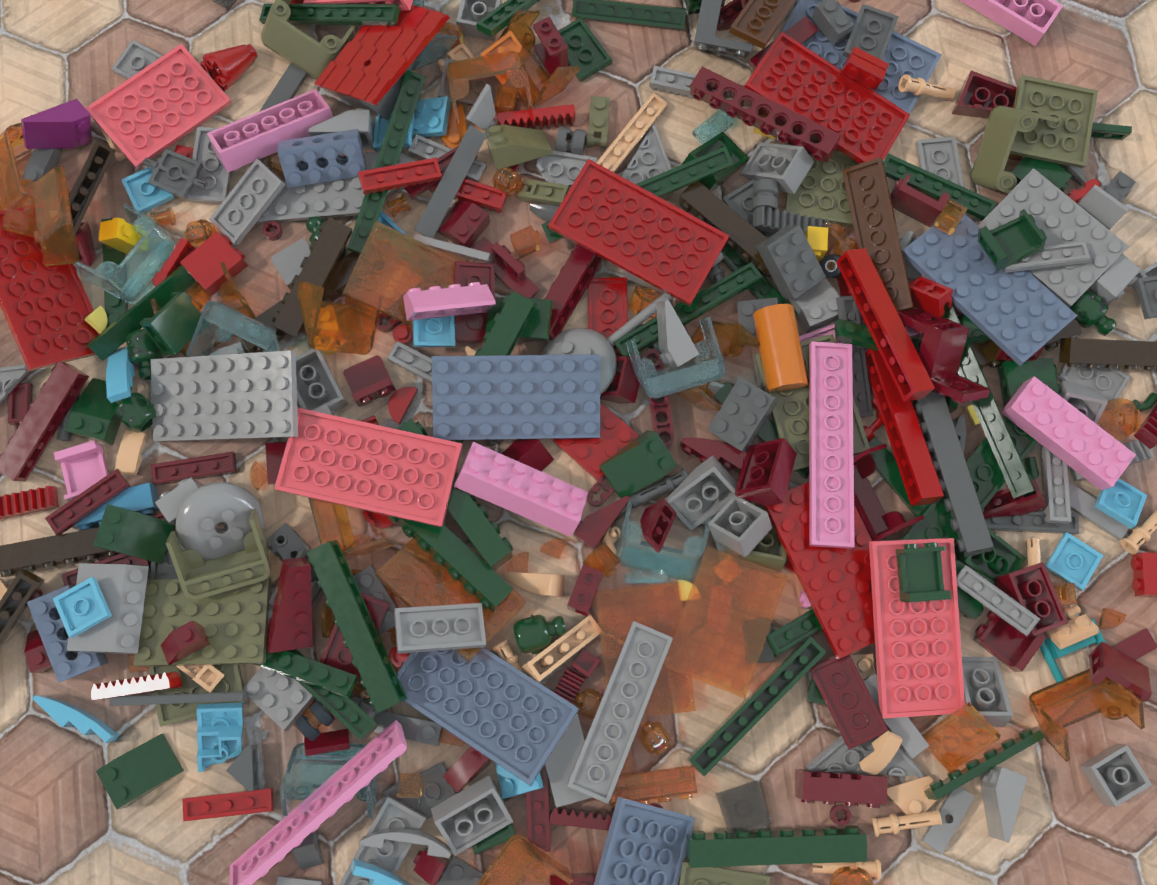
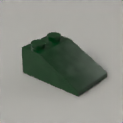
M724 132L691 151L682 163L685 164L726 146L734 163L733 167L699 181L711 192L749 160V157Z
M505 297L494 298L496 304L488 310L485 334L488 330H492L494 317L498 312L501 313L505 306L503 305ZM527 298L536 303L537 306L517 343L549 340L553 301L549 299Z
M96 378L91 379L72 408L64 431L76 437L95 440L96 442L109 445L114 444L121 420L114 413L118 404L110 403L107 399L106 381Z
M646 430L599 465L620 499L630 496L661 479L678 466L658 433Z
M107 504L93 546L162 564L167 551L166 542L170 532H173L175 525L165 520Z
M988 528L993 543L991 552L965 557L963 551L960 552L956 544L954 547L955 559L993 580V585L997 587L994 578L1021 569L1026 557Z
M162 733L98 769L96 773L116 810L127 808L184 770Z

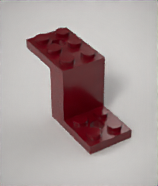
M919 308L897 311L904 327H912L916 329L917 333L923 334L918 355L937 394L949 396L957 403H965V401L971 400L978 401L989 396L990 389L957 375L969 331L968 327L944 317H937Z

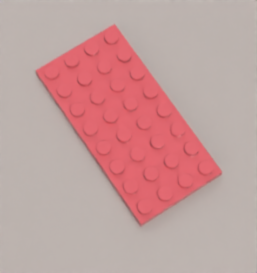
M297 407L298 437L288 438L274 487L276 491L433 526H443L463 446L462 443Z
M954 538L870 541L869 551L879 712L882 718L965 713ZM937 542L938 546H946V551H941L944 590H951V599L900 602L896 549H904L903 544H917V548L924 547V543Z

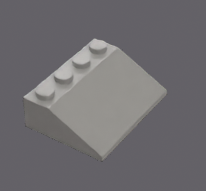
M79 563L76 585L90 577L96 578L112 616L74 638L69 637L67 651L126 655L138 654L149 566Z

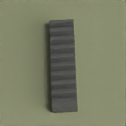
M764 206L754 209L753 227L757 230L776 233L787 225L799 224L803 233H805L808 226L828 228L829 239L828 219L822 221V218L815 219L814 216L808 218V215L800 216V213L794 215L793 212L786 213V210L780 212L779 209L772 210L771 207L765 209Z

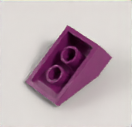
M77 98L21 119L26 149L76 148L92 141L91 116Z

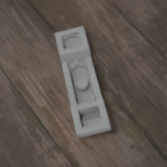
M390 828L378 830L363 836L360 841L361 846L383 848L385 840L429 846L427 855L450 858L451 849L446 843L430 834L413 829Z

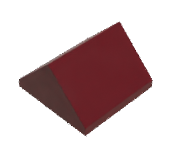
M516 439L501 453L541 472L554 461V458L538 439Z

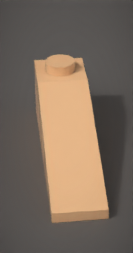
M588 615L567 631L566 634L559 637L551 645L521 666L520 669L524 674L539 682L603 631L593 617Z

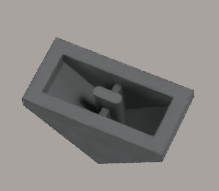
M257 745L246 746L226 770L248 791L259 789Z
M317 830L313 833L311 832L298 847L292 849L301 869L324 863Z

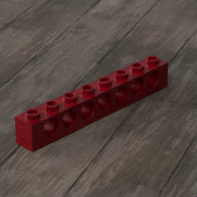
M703 66L690 84V95L694 99L702 100L713 109H720L726 112L728 116L742 120L747 126H754L760 129L765 135L776 137L781 143L804 147L807 153L812 155L817 161L827 163L839 145L841 134ZM778 123H783L784 125H783V126H778L777 124H778ZM794 132H801L802 134L797 135ZM817 140L819 143H812L811 141Z

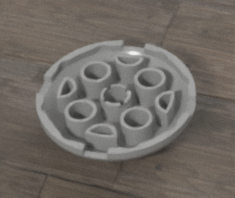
M574 328L561 332L554 340H550L545 345L540 355L599 354L600 395L610 386L616 373L617 360L611 343L602 334L587 328Z
M215 482L199 487L185 498L176 516L178 539L184 549L198 551L204 561L245 550L244 537L248 532L252 531L249 522L252 509L256 508L262 529L264 528V515L261 505L250 491L232 483ZM219 522L226 523L223 529L217 528L215 526Z

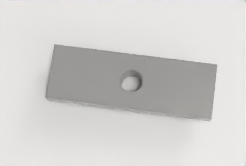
M961 787L948 793L939 808L942 825L929 826L921 841L942 854L975 796ZM946 815H949L948 822L945 821Z

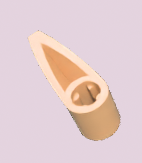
M505 572V578L523 590L544 596L563 597L564 575Z

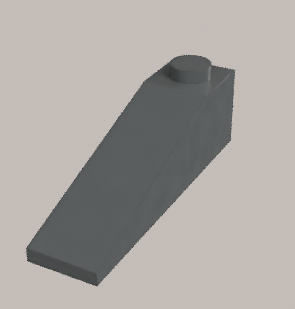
M63 148L33 150L25 166L20 184L30 195L50 198Z
M388 711L376 712L373 719L379 725L373 732L381 733L397 720L402 725L405 739L434 746L440 745L444 728L434 721Z

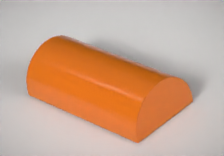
M776 304L755 311L753 319L767 393L808 387L809 384L793 305Z

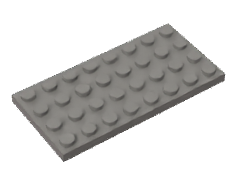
M296 351L151 359L152 404L157 416L152 418L153 441L298 437Z

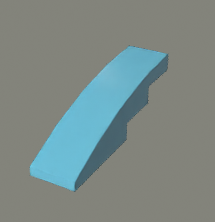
M127 346L118 348L108 357L106 390L107 399L110 403L131 396L130 387L133 386L132 377L135 376L134 365L129 360Z
M34 695L32 698L61 727H72L74 725L83 735H93L96 733L105 743L115 742L120 736L97 717L68 702L45 695Z
M356 859L352 860L350 866L352 874L369 878L370 885H411L396 874L376 865Z

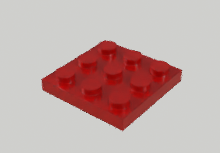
M600 402V438H554L553 443L598 481L604 475L599 465L639 435Z

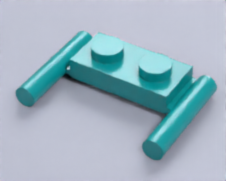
M1099 630L1098 634L1061 650L1049 637L1044 640L1039 648L1055 681L1060 682L1064 680V677L1055 661L1056 658L1065 656L1095 642L1097 646L1102 641L1106 642Z

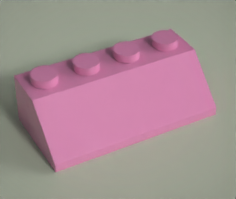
M480 282L470 283L465 287H461V284L449 285V288L441 289V286L429 287V290L421 291V288H412L403 296L407 321L486 313L496 302L488 285H481Z

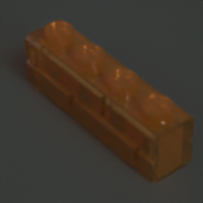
M689 765L619 775L609 803L615 806L618 796L645 804H650L649 800L658 799V803L669 802L671 797L679 796L680 800L693 798L692 794L697 793L694 767Z

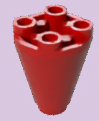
M243 44L206 53L200 65L222 90H228L255 62L258 55L251 44Z

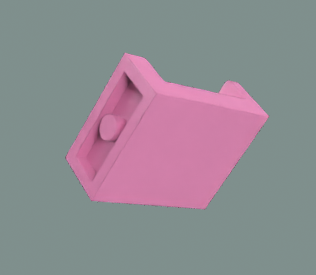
M95 440L54 452L55 460L61 463L67 489V495H64V498L67 501L72 500L109 474L103 446Z

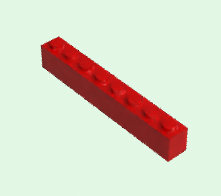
M866 248L846 250L836 263L903 402L923 399L935 387Z
M869 349L865 353L868 378L911 506L933 504L943 497L944 494L935 466L932 463L929 449L924 440L916 411L911 401L903 402L880 352Z

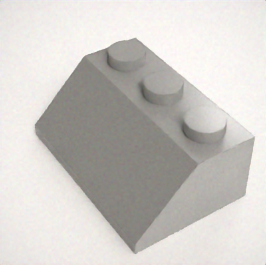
M490 775L431 808L434 823L454 856L514 822Z

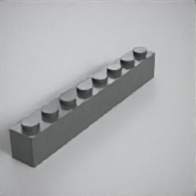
M936 391L930 392L923 399L916 400L914 409L916 415H920L922 422L919 424L922 434H926L928 440L926 445L929 453H932L934 459L932 463L935 466L936 472H938L942 491L945 493L944 505L946 511H950L952 519H950L953 532L957 531L959 537L957 539L958 549L960 552L963 551L965 557L991 552L993 543L944 395L937 394Z

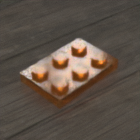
M970 702L922 734L929 744L927 749L948 772L955 770L998 741L1001 736Z

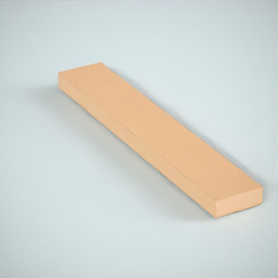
M653 92L596 163L615 172L667 108L668 103Z

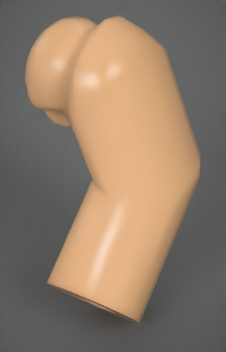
M616 526L609 528L602 539L608 558L618 555L614 544L621 535V530Z

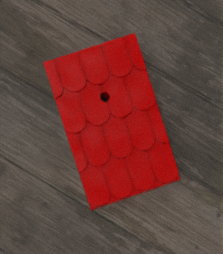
M412 5L410 10L400 11L397 25H363L353 40L345 45L336 59L328 64L314 84L333 91L356 109L363 108L369 110L373 116L389 120L407 70H411L417 56L450 17L439 11H432L424 7Z

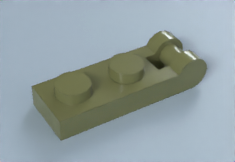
M591 96L587 147L600 145L601 148H606L610 97Z
M523 179L521 184L522 190L518 192L517 199L522 202L532 201L560 206L570 190V186Z

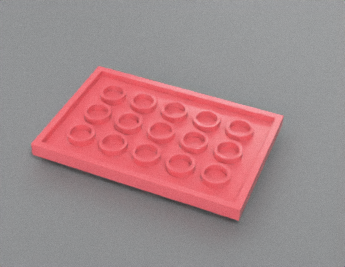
M180 44L85 109L134 167L139 169L143 166L145 158L153 159L231 105L232 102L187 49Z

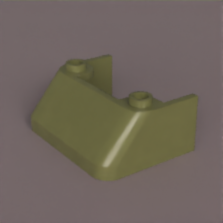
M275 0L261 33L263 45L317 80L328 64L336 59L345 45L353 40L355 37V27L351 25L342 40L334 35H326L319 43L287 22L291 15L288 5L292 0Z
M996 106L990 112L971 171L972 181L984 187L1010 193L1016 187L1017 178L1013 173L1004 171L1017 131H1032L1037 124L1038 118L1058 123L1060 118L1006 106Z
M256 508L252 509L249 522L252 531L248 532L244 537L245 550L204 561L198 551L193 549L182 550L175 531L170 532L166 545L183 593L187 598L198 600L264 581L268 578L271 570L266 538Z

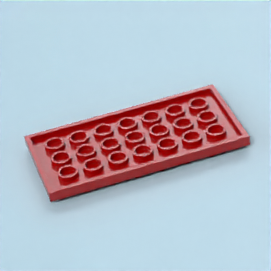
M781 31L744 87L841 134L839 145L836 149L857 163L861 164L879 157L884 160L910 114L864 84L842 74L841 69Z
M590 159L586 161L548 224L549 229L689 306L729 238V235Z
M47 204L0 211V307L28 371L53 366L59 361L69 362L96 355L87 345L99 335L85 321V318L94 310L68 251L64 254L45 245L55 224Z
M810 481L788 490L783 503L764 506L836 658L840 659L874 643L875 633L869 542L872 539L855 505L854 548L852 549L810 546Z

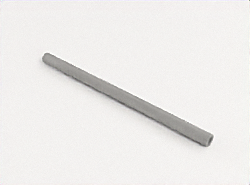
M721 252L713 266L724 258ZM663 293L609 336L607 340L611 343L612 347L614 346V341L630 333L656 313V303L667 299L671 301L674 297Z

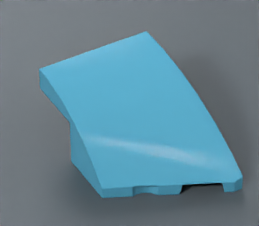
M243 702L198 704L196 709L198 723L197 765L198 772H203L206 767L215 763L219 765L229 758L239 756L242 752Z

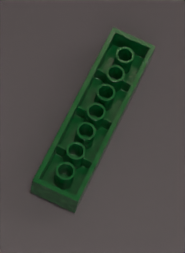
M412 418L397 428L398 430L428 436L420 422L415 423ZM456 472L447 510L489 567L495 571L513 557L511 552L514 550L513 546L506 537L502 539L499 536L501 534L499 527L493 520L490 522L487 520L489 516L480 503L478 505L475 504V496L454 487L459 475Z

